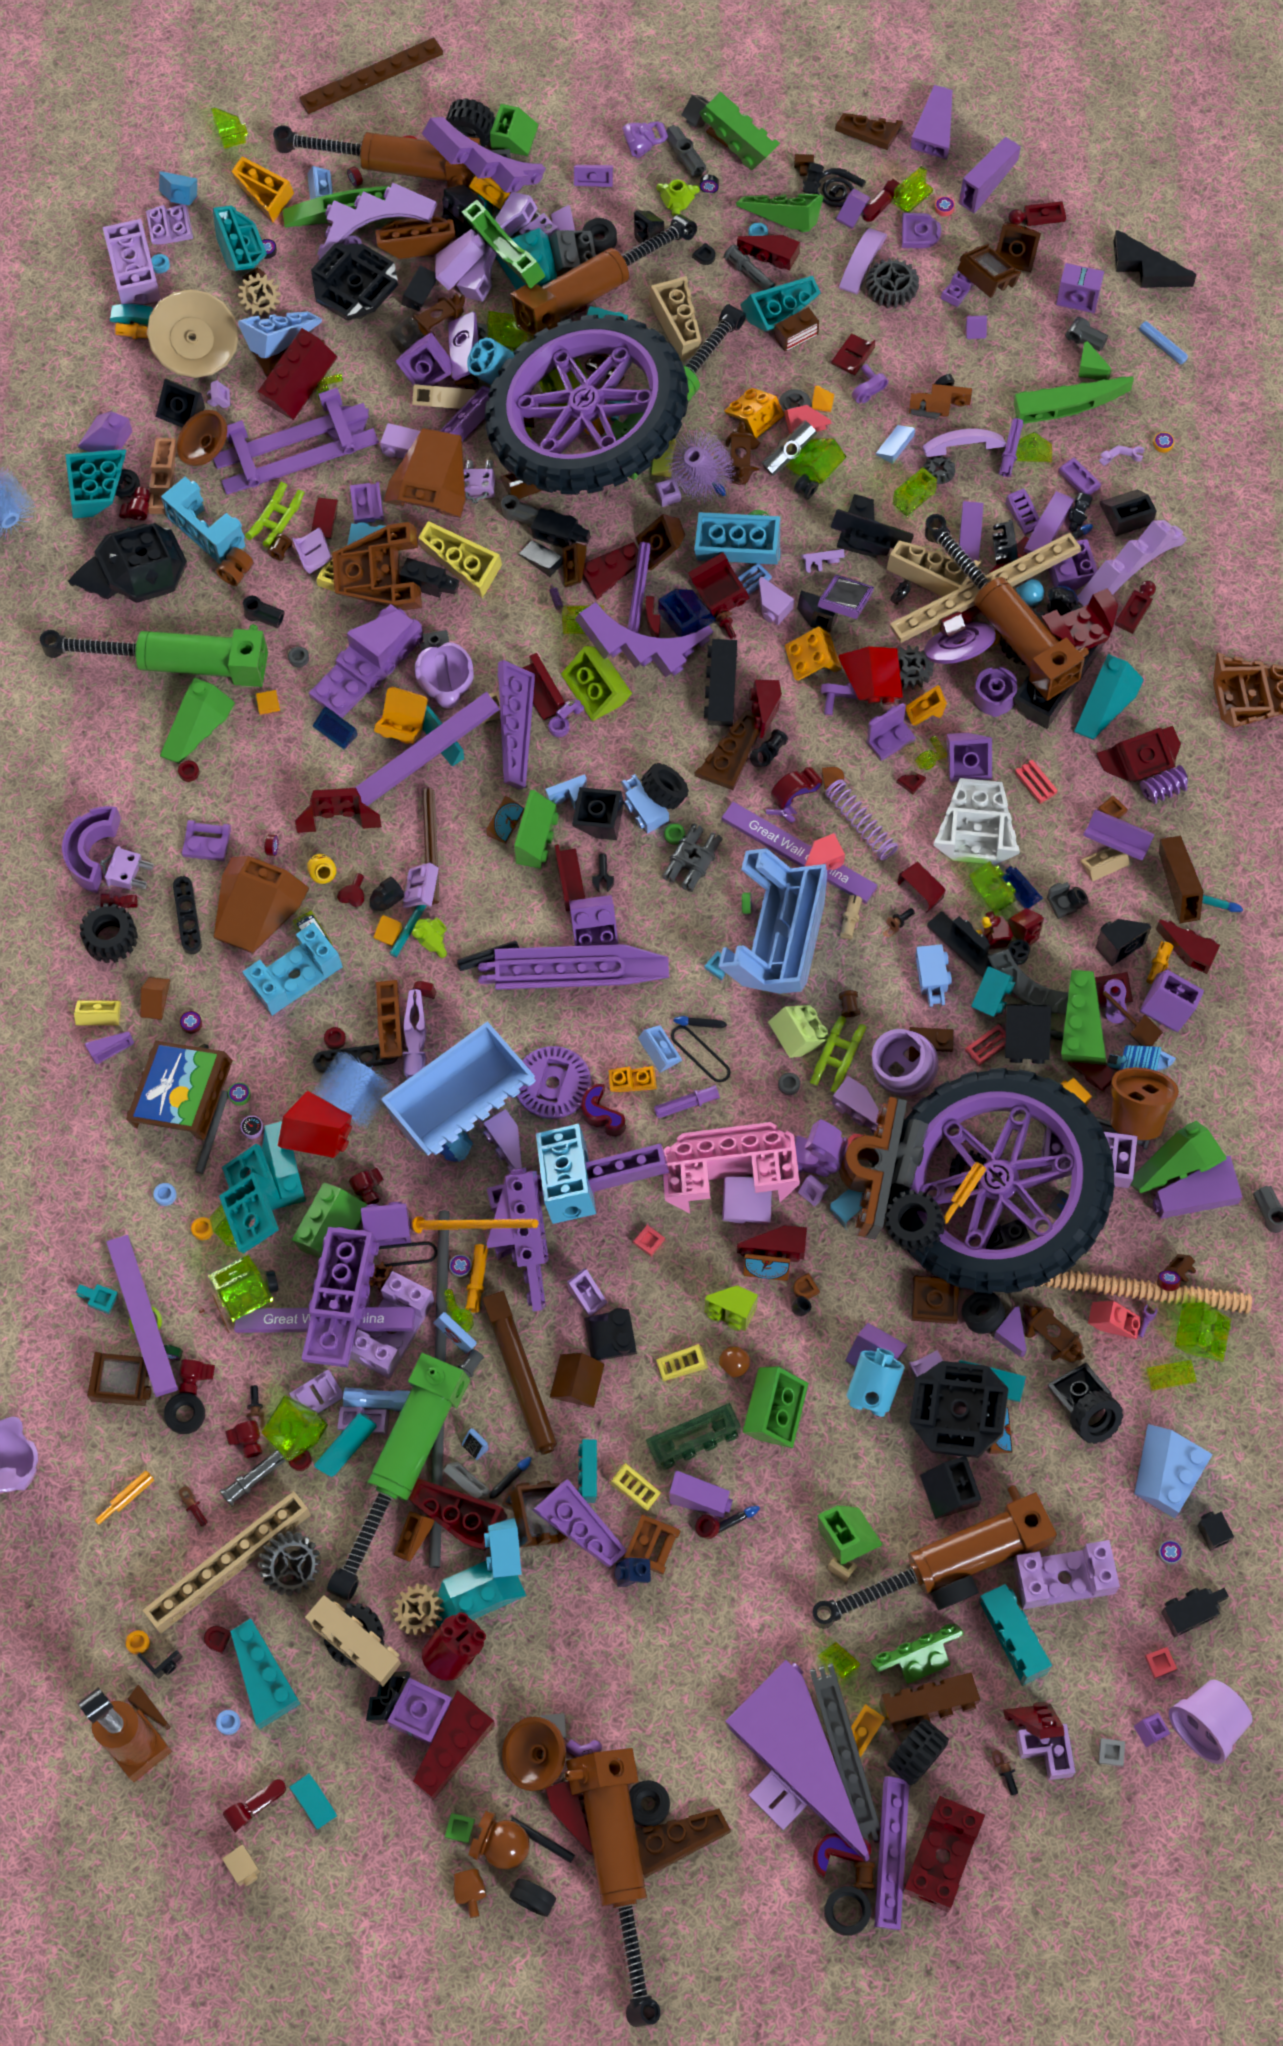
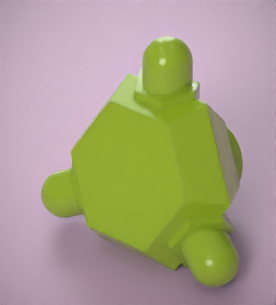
M675 179L669 184L659 183L656 186V190L661 193L660 197L668 209L672 210L673 217L679 215L680 211L685 210L695 198L694 195L700 191L699 186L688 185L679 179Z
M437 917L433 920L430 918L419 919L412 930V936L428 951L436 952L440 958L447 956L445 944L443 943L444 933L447 931L444 923Z

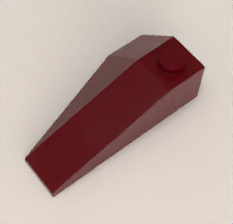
M419 1478L409 1497V1500L460 1542L482 1551L488 1549L485 1548L484 1533H488V1526L504 1521L507 1518V1514L501 1506Z

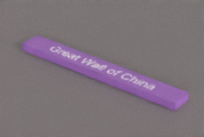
M731 803L722 816L723 822L799 866L805 867L812 849L811 846L737 803ZM844 865L835 870H827V882L849 895H855L854 898L856 896L861 897L862 902L865 904L877 889V884Z
M365 1307V1317L363 1320H360V1325L356 1327V1332L358 1329L363 1332L414 1331L415 1309L413 1307ZM308 1308L237 1309L234 1330L236 1333L308 1332L311 1315Z

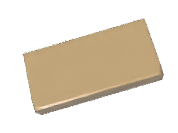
M1111 847L1080 860L1092 881L1130 865L1127 854Z

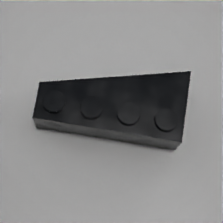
M712 639V646L708 645L707 658H711V666H707L706 678H710V686L705 687V699H709V705L704 706V719H708V725L733 726L737 640Z

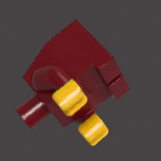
M993 911L987 912L985 914L986 917H983V920H981L984 932L982 930H976V932L983 934L988 939L989 949L1007 947L1013 938L1010 925L1002 916H995Z

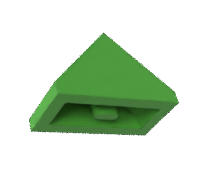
M1086 341L1083 347L1078 377L1109 380L1112 368L1092 345Z

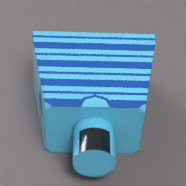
M1127 1045L1124 1048L1123 1057L1109 1055L1107 1066L1119 1069V1071L1133 1067L1157 1071L1161 1047Z

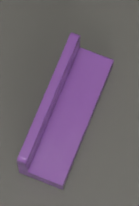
M1096 809L1083 834L1087 838L1139 860H1143L1155 835Z

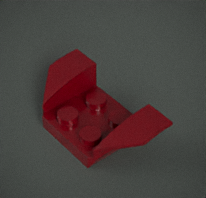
M1106 588L1093 594L1086 606L1062 616L1055 610L1041 616V618L1054 636L1062 640L1067 637L1077 650L1083 647L1090 649L1108 641L1114 626L1118 603L1109 589Z
M1170 726L1164 729L1157 728L1121 741L1112 748L1096 754L1105 772L1129 782H1137L1176 767L1175 760L1181 742L1174 727Z
M356 788L313 790L310 805L295 820L297 833L316 832L317 816L332 818L334 815L352 817L355 814H360L363 829L381 828L382 824L380 815L362 802Z

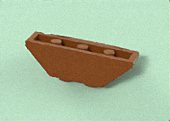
M432 216L430 223L412 218L393 221L381 229L375 230L377 246L398 259L437 254L455 237L453 220H446Z

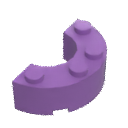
M97 807L91 809L89 813L82 817L79 815L69 825L63 837V858L72 878L81 887L94 893H98L103 873L99 863L88 858L89 851L98 840L116 836L121 821L117 807Z
M822 1119L818 1120L813 1124L808 1139L801 1136L795 1137L798 1172L804 1171L823 1177H828L829 1174L838 1172L848 1146L847 1137L843 1139L841 1137L842 1132Z

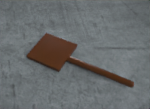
M1103 991V995L1135 1025L1129 1034L1141 1046H1153L1163 1032L1146 1015H1143L1139 1022H1137L1112 996Z

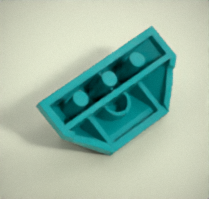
M232 205L213 208L216 239L227 269L238 271L255 268L267 254L256 224L244 214L236 211V208Z
M484 1561L442 1580L437 1597L443 1599L439 1606L444 1608V1611L439 1612L442 1621L436 1620L435 1624L438 1627L437 1629H439L446 1618L457 1615L459 1612H463L470 1619L475 1620L527 1595L518 1575L493 1578L492 1571H487V1562Z

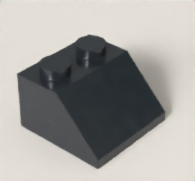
M579 787L572 826L597 839L617 840L624 807L622 792Z
M1117 919L1113 923L1109 921L1100 929L1101 932L1097 938L1096 949L1112 967L1144 946L1152 927L1149 923Z

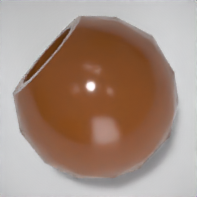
M730 1346L723 1350L719 1356V1365L732 1378L741 1377L750 1367V1357L743 1348Z

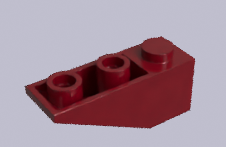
M784 235L738 236L737 238L738 250L742 254L754 256L761 262L772 263L779 269L790 271L800 253V242Z
M755 679L753 688L749 689V700L753 701L752 715H755L754 727L758 729L759 738L764 737L779 710L782 696L779 680Z
M1160 919L1156 930L1166 942L1174 946L1173 950L1187 966L1208 974L1220 944H1217L1211 938H1203L1190 929L1180 928L1172 921Z
M781 1226L737 1243V1253H740L743 1257H745V1254L788 1258L790 1262H798L800 1259L804 1260L807 1227Z
M569 1781L547 1787L546 1791L553 1815L590 1855H593L590 1834H588L586 1824H588L586 1810L581 1808L579 1801L584 1799L583 1794L572 1795Z

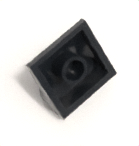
M616 1308L609 1313L584 1318L592 1358L600 1361L637 1354L629 1309Z
M1086 1362L1047 1384L1055 1398L1066 1410V1415L1069 1419H1071L1070 1414L1073 1411V1407L1084 1395L1101 1390L1112 1396L1111 1391Z

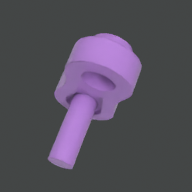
M867 364L863 365L861 370L869 378V381L860 384L852 392V398L857 403L867 402L872 395L883 390L889 382L884 374L876 375Z
M828 683L821 685V694L826 695L825 715L833 714L835 697L858 699L851 683H847V686Z
M1118 979L1109 980L1104 986V991L1127 1011L1124 983ZM1113 986L1119 988L1117 993H1112L1110 989ZM1106 998L1105 1014L1107 1019L1112 1023L1123 1022L1126 1016Z

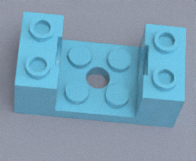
M184 477L161 496L166 516L220 564L223 560H226V555L233 547L241 550L245 547V536L241 530L242 524L237 518H232L227 513L210 527L205 521L197 519L196 516L204 511L202 504L204 500L200 495L201 489L195 481H190Z
M314 922L296 934L299 942L297 947L267 968L261 960H258L242 971L247 985L272 1016L343 967L338 952ZM293 970L300 971V976L292 979L289 977V973Z
M575 1124L536 1133L544 1203L552 1224L596 1214L594 1195L588 1181L586 1162H589L588 1149L580 1125Z

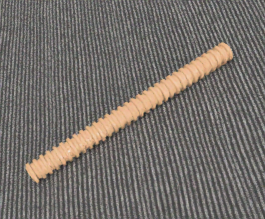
M1073 1270L1063 1274L1060 1273L1050 1279V1282L1040 1285V1287L1046 1285L1047 1288L1053 1286L1055 1289L1057 1287H1060V1289L1065 1287L1067 1290L1072 1288L1075 1291L1080 1289L1082 1292L1087 1290L1089 1293L1095 1291L1096 1294L1103 1292V1295L1110 1293V1296L1117 1294V1297L1124 1295V1298L1131 1296V1299L1138 1297L1139 1300L1145 1298L1146 1301L1152 1299L1153 1302H1156V1300H1159L1161 1303L1166 1301L1168 1304L1174 1302L1176 1305L1178 1303L1185 1305L1186 1303L1188 1306L1193 1304L1195 1307L1201 1305L1202 1308L1208 1306L1209 1309L1216 1307L1217 1310L1223 1308L1224 1311L1230 1309L1231 1312L1237 1310L1238 1313L1245 1311V1314H1249L1252 1307V1296L1249 1293L1247 1295H1244V1293L1237 1294V1292L1231 1294L1229 1291L1224 1293L1222 1290L1216 1292L1215 1289L1209 1291L1208 1288L1201 1290V1287L1194 1289V1286L1187 1288V1285H1183V1287H1179L1175 1291H1166L1157 1285V1281L1151 1283L1150 1280L1144 1282L1143 1279L1137 1281L1135 1278L1133 1280L1126 1278L1125 1280L1123 1277L1118 1279L1116 1276L1110 1278L1109 1275L1102 1277L1101 1274L1095 1276L1094 1273L1088 1275L1087 1272L1080 1274V1271L1073 1273Z

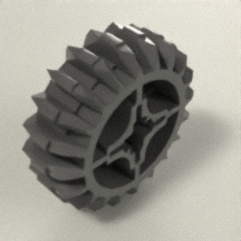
M889 257L887 262L882 259L880 264L875 263L873 268H870L869 274L866 277V288L869 297L873 296L874 302L879 300L880 306L886 303L887 308H889L890 304H894V307L897 308L898 303H900L904 307L905 302L910 303L912 298H915L919 289V277L916 269H912V264L906 265L905 260L899 262L898 257L895 261H892Z
M287 1531L285 1536L279 1533L277 1541L274 1538H269L271 1546L263 1545L266 1553L259 1554L263 1562L257 1564L259 1568L263 1569L259 1572V1576L264 1578L263 1584L269 1585V1590L272 1592L277 1590L279 1595H283L286 1592L288 1596H292L293 1591L301 1594V1587L309 1589L307 1582L309 1580L316 1582L315 1578L312 1577L313 1573H320L319 1569L315 1568L316 1565L321 1564V1560L316 1559L320 1554L318 1550H314L316 1544L309 1542L310 1538L307 1536L302 1537V1534L299 1532L293 1535L292 1532ZM289 1546L300 1547V1549L294 1550L291 1553L284 1551ZM278 1557V1562L274 1566L275 1559ZM286 1558L290 1559V1564H291L292 1569H290V1568L288 1567L289 1564H288V1560H287ZM303 1561H305L304 1567L301 1571V1564L303 1563ZM288 1574L295 1577L289 1581L278 1580L280 1577H285Z

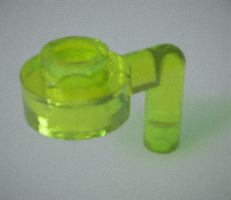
M342 373L324 377L319 384L320 388H316L317 395L329 391V384L342 382Z
M936 735L932 736L929 740L937 752L934 753L933 750H927L921 753L915 759L919 769L929 770L936 765L937 760L947 757V751Z
M446 1289L444 1294L447 1306L452 1313L451 1318L465 1332L470 1331L474 1326L472 1313L469 1310L460 1309L456 1304L453 1290Z

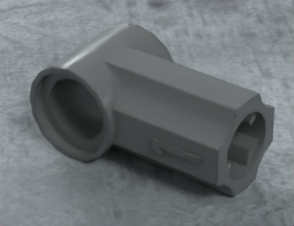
M1076 317L1065 333L1069 341L1073 340L1076 344L1088 341L1098 351L1103 349L1109 336L1091 327L1090 323L1082 317Z
M507 495L501 501L502 516L506 520H517L531 526L540 510L520 502L514 495Z
M1264 1186L1255 1191L1253 1197L1265 1219L1266 1228L1270 1232L1279 1233L1283 1230V1207L1272 1186ZM1272 1217H1278L1282 1222L1277 1223L1272 1220Z

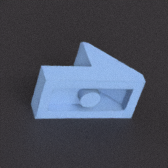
M585 774L545 789L546 798L555 804H561L566 798H569L575 810L579 787L587 788Z

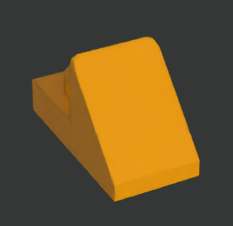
M937 685L906 705L905 710L911 724L917 726L932 715L941 718L947 702L940 686Z

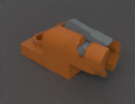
M932 384L931 394L911 393L909 414L937 419L939 416L947 417L949 416L950 403L957 406L970 405L972 388Z

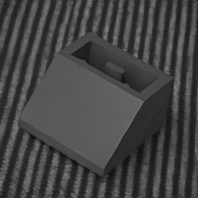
M556 230L549 237L557 277L596 256L591 231Z

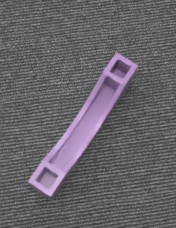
M511 192L501 211L496 216L495 221L511 237L519 229L529 224L538 208L531 196ZM486 242L482 257L465 273L457 284L460 292L466 298L481 302L484 301L492 287L491 269L497 255Z

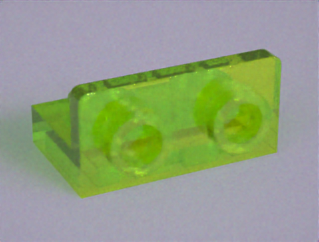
M922 166L895 188L894 204L905 213H910L933 193V188L926 183L927 170Z

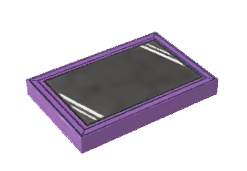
M835 575L821 596L818 606L857 619L870 599L874 587Z

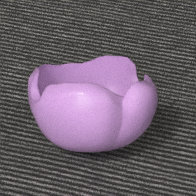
M452 642L445 643L439 648L428 647L421 651L415 662V678L419 686L430 697L436 699L440 706L450 709L458 704L460 696L469 689L473 681L472 660L460 645Z

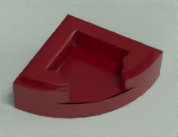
M920 774L903 775L897 779V784L911 794H914L926 781V777Z

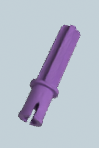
M1014 418L1012 420L1005 452L1001 455L1002 463L999 475L1011 477L1014 461L1017 460L1016 451L1023 427L1022 419Z
M716 1085L700 1091L694 1090L692 1094L654 1107L656 1116L662 1118L697 1105L701 1107V1104L719 1099L720 1096Z

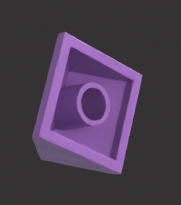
M867 1323L857 1335L845 1361L856 1367L862 1351L876 1352L877 1348L893 1352L894 1359L899 1361L907 1345Z

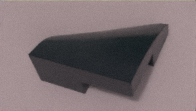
M95 556L81 566L68 580L71 586L76 585L89 593H96L107 600L118 593L109 588Z
M394 1672L383 1687L379 1684L377 1697H370L366 1721L376 1725L387 1724L410 1677V1672Z

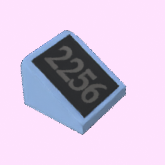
M471 1428L464 1438L462 1446L478 1460L489 1450L488 1443Z

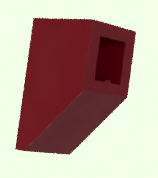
M1025 908L1009 918L1008 924L1016 940H1024L1031 945L1040 938L1044 918L1042 915Z

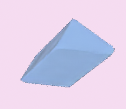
M312 166L307 173L310 200L333 194L330 170Z
M897 425L876 452V455L893 464L914 437L915 428Z
M660 1025L643 1030L638 1037L659 1072L682 1061Z

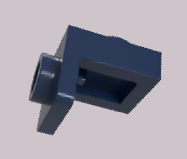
M627 1558L616 1563L615 1578L617 1579V1587H628L634 1583H649L651 1581L650 1560Z

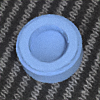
M162 1183L155 1188L153 1196L159 1205L168 1206L175 1201L177 1193L171 1184Z
M224 1710L217 1716L216 1726L222 1734L232 1735L240 1728L241 1721L236 1712Z

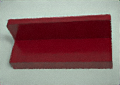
M537 653L529 656L530 664L522 668L535 674L533 704L542 720H546L557 715L556 712L565 704V701Z
M559 844L554 845L565 910L567 912L570 911L569 901L585 899L576 848L560 851Z

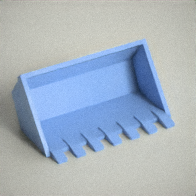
M487 1021L384 1096L381 1101L387 1108L393 1122L414 1148L428 1156L431 1153L437 1155L443 1150V1144L456 1141L459 1138L458 1133L462 1130L465 1132L471 1130L474 1127L473 1122L477 1119L481 1121L490 1116L489 1110L492 1108L499 1109L505 1104L504 1099L508 1096L514 1098L520 1093L519 1088L523 1085L528 1087L536 1080L534 1079V1074Z

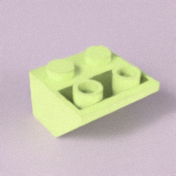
M811 1005L785 1006L768 1021L789 1058L801 1057L825 1045L829 1038L827 1028L822 1025L816 1010Z

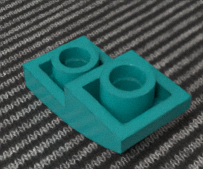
M139 304L112 305L109 321L130 324V321H134L139 324L148 325L153 307Z
M310 1773L289 1786L298 1804L304 1809L316 1830L337 1817L333 1807Z

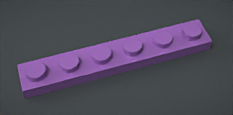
M890 1776L884 1777L874 1927L901 1930L909 1784L902 1778Z

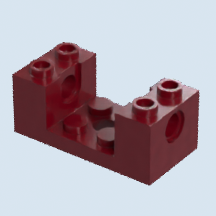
M939 1796L903 1894L949 1912L985 1814ZM939 1849L948 1851L950 1855L948 1862L941 1863L936 1859V1852Z

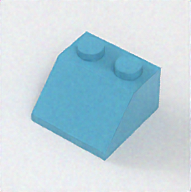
M515 1518L489 1525L488 1533H484L485 1548L490 1547L491 1555L486 1557L487 1571H492L493 1578L522 1575L518 1529Z

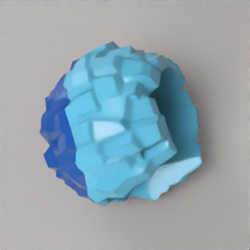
M463 1130L457 1134L459 1138L453 1143L446 1142L442 1145L443 1150L440 1154L446 1160L461 1162L469 1154L473 1143Z

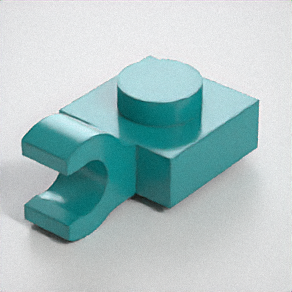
M79 1284L76 1290L78 1297L89 1300L88 1307L106 1314H110L119 1295L117 1291L99 1284L96 1285L94 1290Z

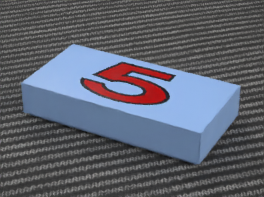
M443 1312L433 1322L465 1354L477 1344L446 1312Z

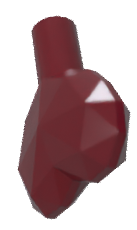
M357 873L353 883L346 885L338 892L337 899L339 902L350 903L351 906L356 908L362 906L364 893L360 886L364 875Z

